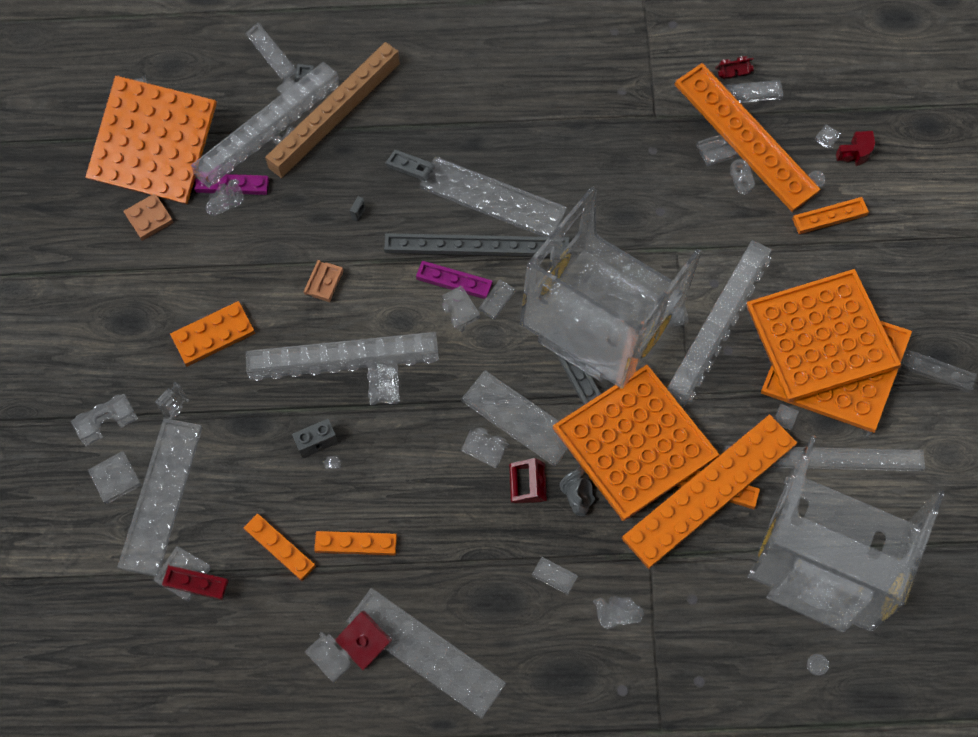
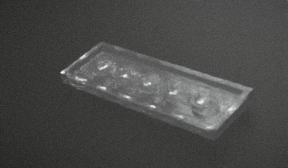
M485 370L461 398L463 403L553 466H556L568 451L566 445L553 430V425L559 422L557 419Z

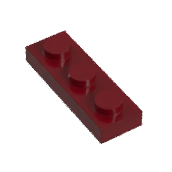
M170 565L167 567L162 582L163 587L223 600L228 584L226 578Z

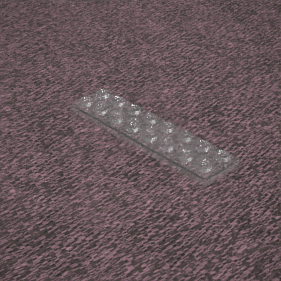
M434 157L432 161L436 167L434 172L429 174L427 182L421 181L420 189L543 237H554L567 211V207L438 157Z
M163 419L117 566L118 569L150 576H159L203 428L201 425Z
M371 588L348 618L347 623L350 624L364 610L391 638L392 641L384 650L482 719L506 685V682Z

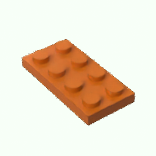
M237 301L170 333L186 367L254 335L255 331L240 302Z

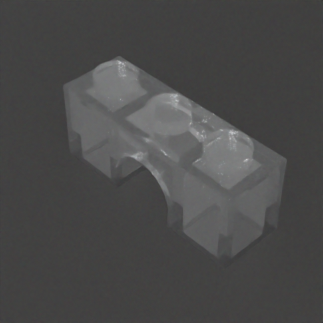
M123 393L112 397L110 401L104 404L96 405L87 413L77 415L75 419L71 420V423L80 441L87 446L103 438L100 427L105 420L115 419L122 428L139 418L129 399Z

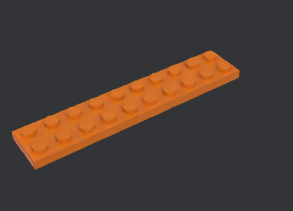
M703 63L675 81V86L791 212L819 193L821 189Z
M769 414L623 535L622 540L645 566L650 569L794 448L797 442Z

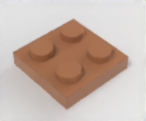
M156 194L123 211L142 241L174 223Z

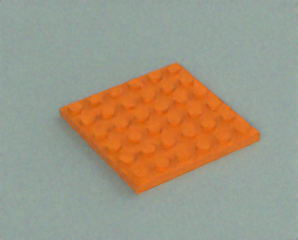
M115 75L86 178L148 195L156 194L160 198L188 204L217 102L212 99Z
M855 269L751 300L746 304L788 402L889 372L901 366Z
M880 321L901 363L912 331ZM771 366L761 394L875 433L898 369L788 402L773 366Z
M645 365L553 425V430L622 521H625L720 455L648 365Z

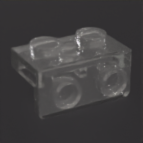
M462 285L442 295L443 303L441 306L444 312L450 314L453 326L455 328L458 327L461 332L465 331L464 326L481 318L479 311Z
M375 364L367 374L370 405H375L378 402L397 404L399 402L398 366Z
M477 427L469 431L461 451L497 468L509 444L505 442L504 438L497 435L492 436L488 434L486 429Z
M321 632L319 634L320 638L305 653L334 683L352 666L349 661L351 657L343 648L340 651L335 646L337 642L330 634L325 636Z

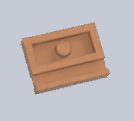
M318 260L305 287L304 294L330 302L342 276L343 267L326 262L323 263Z

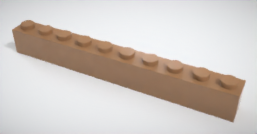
M386 42L377 49L265 157L268 168L281 178L286 175L400 64L398 51Z

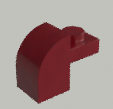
M873 131L855 132L851 145L839 146L836 160L845 162L855 160L856 166L866 163L875 147Z

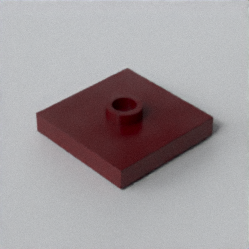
M364 610L335 639L362 670H365L392 641Z

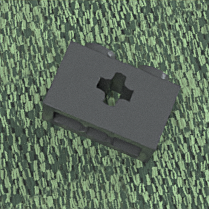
M329 419L292 434L302 459L338 444Z

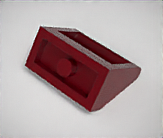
M533 458L509 464L511 503L547 501L544 462ZM517 469H529L530 494L518 496Z

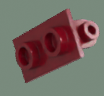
M743 56L737 58L736 61H731L730 59L720 61V64L715 67L720 69L718 71L719 78L734 77L736 69L738 76L750 74L754 71L753 65H750L753 58Z

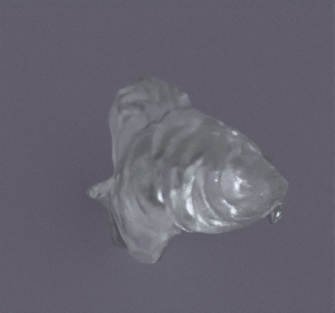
M230 180L228 186L225 183L220 184L216 192L209 195V202L205 206V210L209 215L216 216L220 212L227 211L230 206L236 207L243 202V193L238 185L240 183L239 180Z
M611 596L608 603L602 598L593 600V603L597 606L599 622L605 628H613L617 624L637 623L644 616V610L640 606L635 605L630 597L623 599L618 596Z

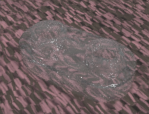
M738 159L733 161L730 173L736 190L742 194H748L753 190L755 184L750 167L744 160Z

